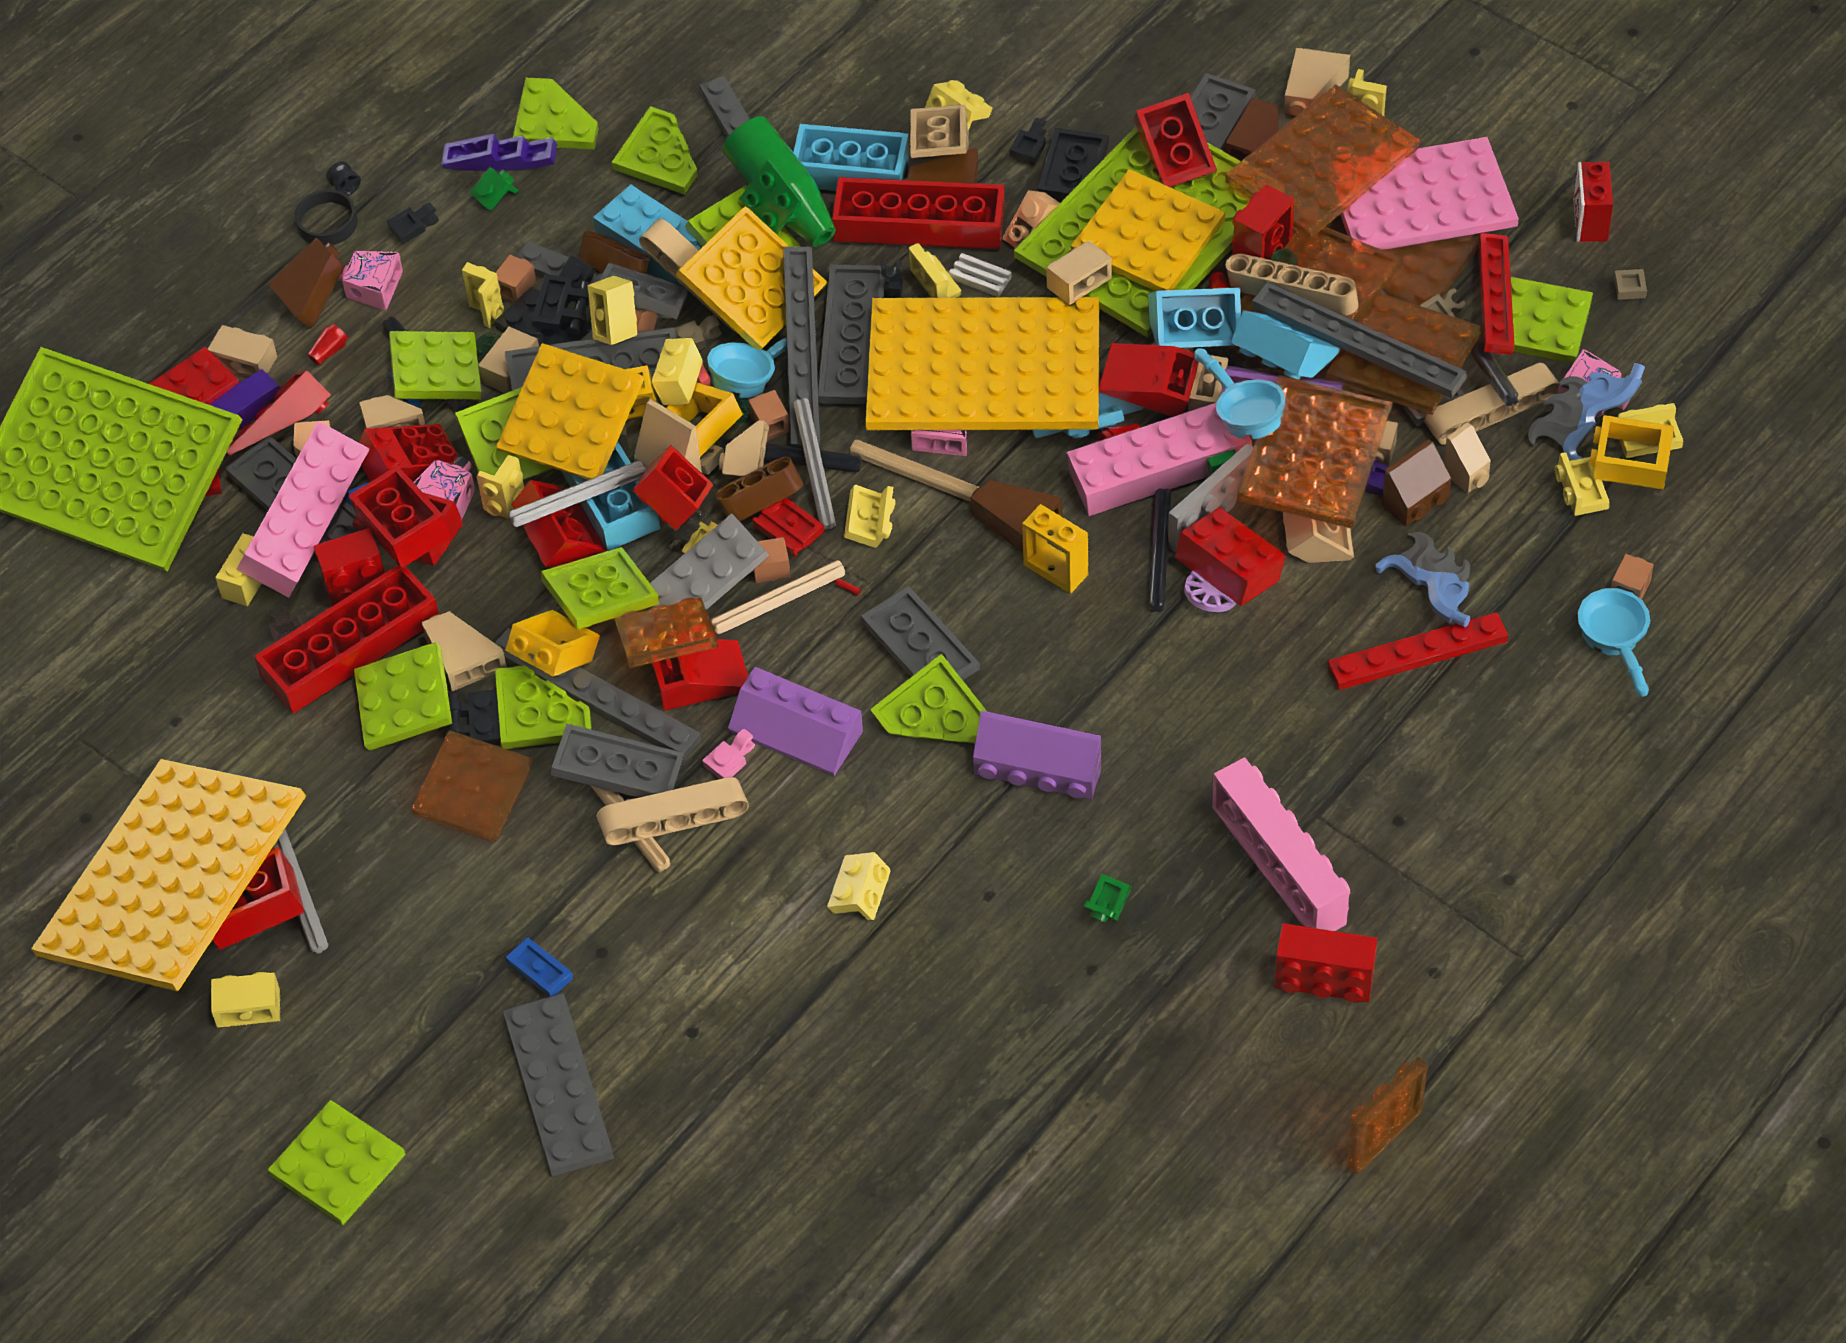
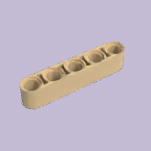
M656 220L639 237L641 247L726 326L735 331L676 276L678 270L699 250L666 220Z
M1246 254L1232 255L1226 261L1230 287L1240 288L1242 293L1256 296L1264 285L1270 282L1340 315H1350L1358 309L1359 303L1355 282L1348 277Z
M1537 363L1507 376L1519 394L1517 397L1519 401L1516 405L1506 406L1493 386L1488 384L1432 409L1425 416L1424 423L1438 442L1446 445L1447 437L1467 422L1477 432L1545 402L1549 397L1557 394L1559 381L1544 363Z
M728 777L609 804L601 808L597 812L596 817L606 842L609 845H620L736 818L748 810L749 804L739 780L734 777Z

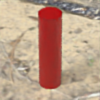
M839 578L836 579L835 585L857 596L861 593L860 588Z

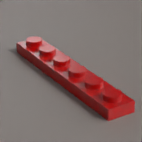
M1480 233L1478 250L1484 352L1512 355L1515 343L1508 236Z
M1495 612L1471 619L1466 627L1453 624L1328 660V668L1338 690H1342L1508 642L1509 635L1498 613Z

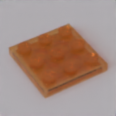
M685 598L679 603L656 605L650 610L626 612L622 616L614 618L629 668L718 647L717 638L702 598Z
M449 730L411 810L415 815L496 842L533 761L530 757Z
M1417 1057L1410 1064H1403L1396 1072L1395 1079L1388 1085H1381L1374 1093L1373 1100L1366 1106H1359L1351 1116L1348 1167L1356 1174L1369 1164L1422 1112L1428 1064L1421 1058Z

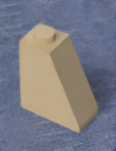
M1296 48L1285 93L1284 114L1311 118L1347 80L1349 76L1350 55Z
M450 611L441 615H435L429 620L422 622L427 643L437 642L441 646L445 677L451 691L495 674V669L507 668L502 648Z

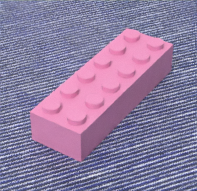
M1216 403L1068 451L1069 473L1088 515L1091 516L1155 495L1156 490L1159 488L1170 490L1209 477L1207 458L1234 449L1237 453L1247 443L1252 445V440L1249 435H1244L1245 439L1230 434L1217 414Z
M318 421L236 570L289 598L314 553L313 546L319 544L365 459L369 448Z
M1244 757L1214 773L1212 808L1304 927L1336 931L1347 925L1350 894L1347 882L1342 877H1337L1329 859L1325 855L1321 856L1315 848L1312 837L1307 832L1303 833L1298 826L1294 814L1290 810L1286 811L1280 803L1277 792L1273 788H1268L1264 783L1260 770L1256 766H1251Z

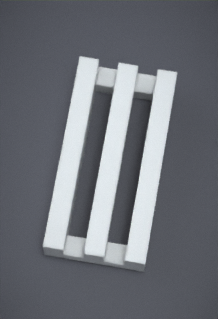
M963 253L960 254L959 261L954 263V269L951 268L949 271V275L954 281L996 297L1001 295L1011 280V271ZM985 280H987V281H989V282H992V283H995V284H997L998 286H996V285H994V284H991V283H988V282H986Z

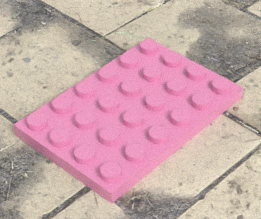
M1487 137L1326 164L1325 172L1355 255L1518 226L1519 218Z

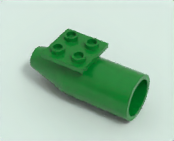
M754 117L738 126L725 140L722 151L749 185L739 198L740 201L777 235L786 225L814 247H819L828 242L834 236L836 229L812 175L766 117Z

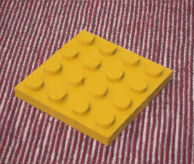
M1129 169L1072 243L1071 251L1089 240L1112 257V272L1153 291L1174 290L1225 221L1226 212Z
M745 206L678 270L676 276L744 340L759 351L786 326L783 249L789 246ZM813 269L815 297L828 282Z
M542 343L496 448L501 452L587 480L603 475L645 378L641 374Z

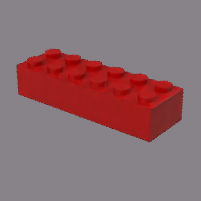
M838 177L832 218L836 229L834 241L915 245L919 243L922 246L1001 249L1005 213L1004 185Z
M397 565L256 654L254 659L259 675L289 711L294 714L355 675L354 669L375 662L422 632V622L429 620L435 615H439L436 599L406 566L401 568Z

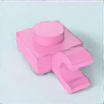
M743 729L736 735L731 746L723 741L702 760L703 766L718 779L733 777L746 765V760L743 756L749 753L755 746L751 741L753 735Z

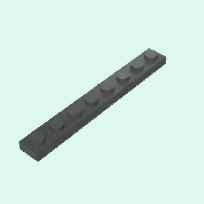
M725 76L699 85L700 93L726 137L738 126L750 120ZM784 225V227L786 228V230H787L793 237L796 236V235H798V234L795 233L793 230H791L789 227H787L786 225Z
M784 247L783 264L790 446L803 448L793 403L795 400L806 398L809 400L820 449L812 247Z
M1267 282L1252 300L1253 308L1449 398L1455 395L1466 380L1467 371L1270 282Z
M509 628L495 642V644L502 648L506 664L512 667L527 666L534 671L536 676L545 682L547 680L566 691L567 696L577 702H583L589 706L590 710L658 747L685 753L683 761L687 759L702 740L700 732L581 667H576L553 677L505 651L511 632ZM531 653L530 657L534 659V655Z

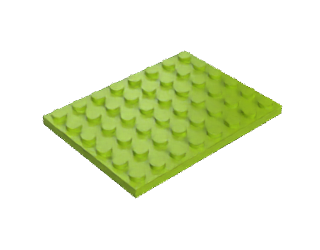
M1137 127L1014 250V257L1047 277L1046 267L1053 261L1071 252L1072 243L1129 169L1161 183L1143 146ZM1208 142L1207 144L1217 172L1171 188L1226 212V219L1174 290H1193L1233 248V218L1238 210H1243L1247 206L1255 192H1259L1267 184L1285 193L1283 185ZM1112 272L1110 280L1083 296L1099 297V309L1147 338L1152 333L1149 320L1148 293L1155 291Z
M40 347L0 426V512L168 572L242 419L237 414Z

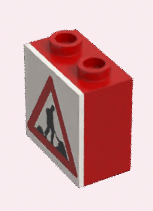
M1578 162L1573 198L1577 242H1608L1613 209L1610 162Z

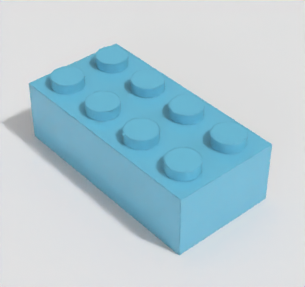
M800 124L794 154L815 179L820 190L836 191L838 177L903 180L906 177L910 158L909 134Z
M629 185L593 217L595 232L649 256L650 262L647 273L656 278L682 285L641 247L639 237L656 220L663 219L670 223L698 250L702 246L685 228L687 220L633 185Z
M618 441L603 474L630 464ZM562 472L570 487L587 481V479ZM640 479L579 502L607 551L661 529L658 513L649 505L644 504L633 491Z

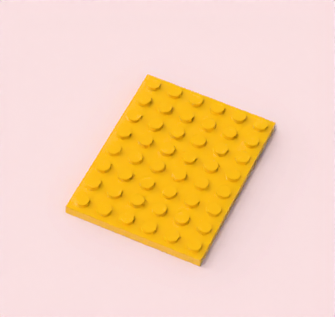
M1060 297L872 298L866 430L1099 429V297H1081L1070 305Z
M160 759L31 950L37 957L179 991L306 795L301 788Z

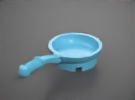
M786 338L775 343L767 351L763 349L759 351L745 343L732 342L721 344L711 349L707 360L709 371L711 372L712 385L717 389L730 393H740L739 398H750L759 395L764 391L766 382L770 380L775 371L773 360L787 350Z
M1196 349L1194 352L1195 360L1204 365L1206 370L1211 372L1225 389L1216 402V412L1230 434L1245 439L1244 435H1251L1252 439L1267 436L1279 428L1281 424L1280 418L1283 417V410L1285 408V393L1279 385L1260 379L1234 384L1227 372L1219 365L1218 360L1213 359L1205 349Z
M1604 588L1591 593L1582 601L1578 610V622L1583 638L1591 648L1594 649L1595 646L1601 649L1603 654L1620 655L1628 668V675L1632 679L1635 693L1640 697L1646 696L1649 687L1642 674L1643 669L1639 666L1631 650L1646 635L1650 625L1648 608L1643 600L1632 592L1619 588Z

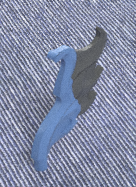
M1634 363L1630 375H1627L1625 378H1616L1605 373L1595 372L1590 373V382H1586L1577 376H1569L1561 380L1559 385H1568L1569 390L1564 393L1555 394L1545 400L1544 405H1553L1554 409L1550 414L1537 419L1531 425L1528 436L1532 446L1535 445L1538 437H1550L1563 447V451L1567 453L1570 461L1582 459L1583 457L1577 455L1576 449L1579 443L1596 425L1595 416L1599 412L1621 406L1627 402L1642 383L1640 379L1645 366Z
M1422 532L1408 533V538L1415 540L1413 547L1399 555H1389L1381 559L1376 564V572L1380 574L1387 567L1399 569L1414 584L1424 585L1428 588L1430 606L1440 618L1449 624L1454 622L1466 627L1469 624L1470 616L1459 612L1457 607L1467 597L1469 592V582L1466 581L1470 575L1469 562L1465 559L1463 560V566L1458 567L1455 564L1454 552L1449 546L1446 547L1445 553H1440L1434 547V541L1429 535Z

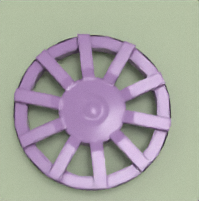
M1192 571L1187 577L1184 592L1187 599L1196 607L1209 612H1224L1232 609L1237 604L1196 572ZM1190 586L1198 587L1200 589L1191 591ZM1200 595L1203 600L1201 601L1195 596ZM1222 597L1228 602L1221 604Z

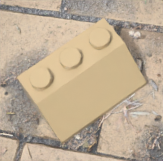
M1306 465L1280 480V500L1282 503L1288 552L1307 563L1353 559L1354 552L1344 487Z

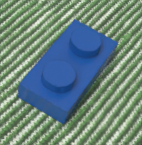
M528 937L506 957L507 964L548 997L558 994L573 980V974L569 969Z

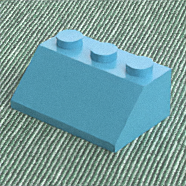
M1240 288L1169 290L1148 293L1149 320L1156 345L1175 346L1178 348L1236 346L1231 343V340L1241 317Z
M1243 310L1231 343L1240 347L1239 352L1253 358L1257 355L1263 358L1261 363L1275 369L1279 366L1285 369V375L1300 380L1301 376L1313 378L1340 350L1335 345L1267 314Z

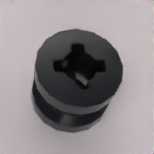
M344 161L333 164L326 174L328 183L335 186V190L343 192L348 196L354 193L361 183L360 176L355 171H352L351 166Z

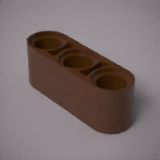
M586 231L583 234L578 259L604 273L608 263H612L647 274L650 257L597 232Z
M781 457L722 487L715 497L726 518L733 514L738 521H741L794 494L802 487L803 481L791 458Z

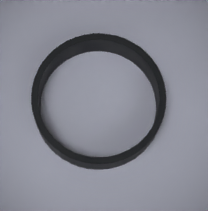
M337 190L313 192L304 197L295 210L298 232L310 244L316 238L325 245L328 242L332 245L339 244L354 233L358 223L352 199L345 193ZM338 203L344 205L352 212L349 221L343 227L333 232L315 233L301 225V220L305 213L320 204Z

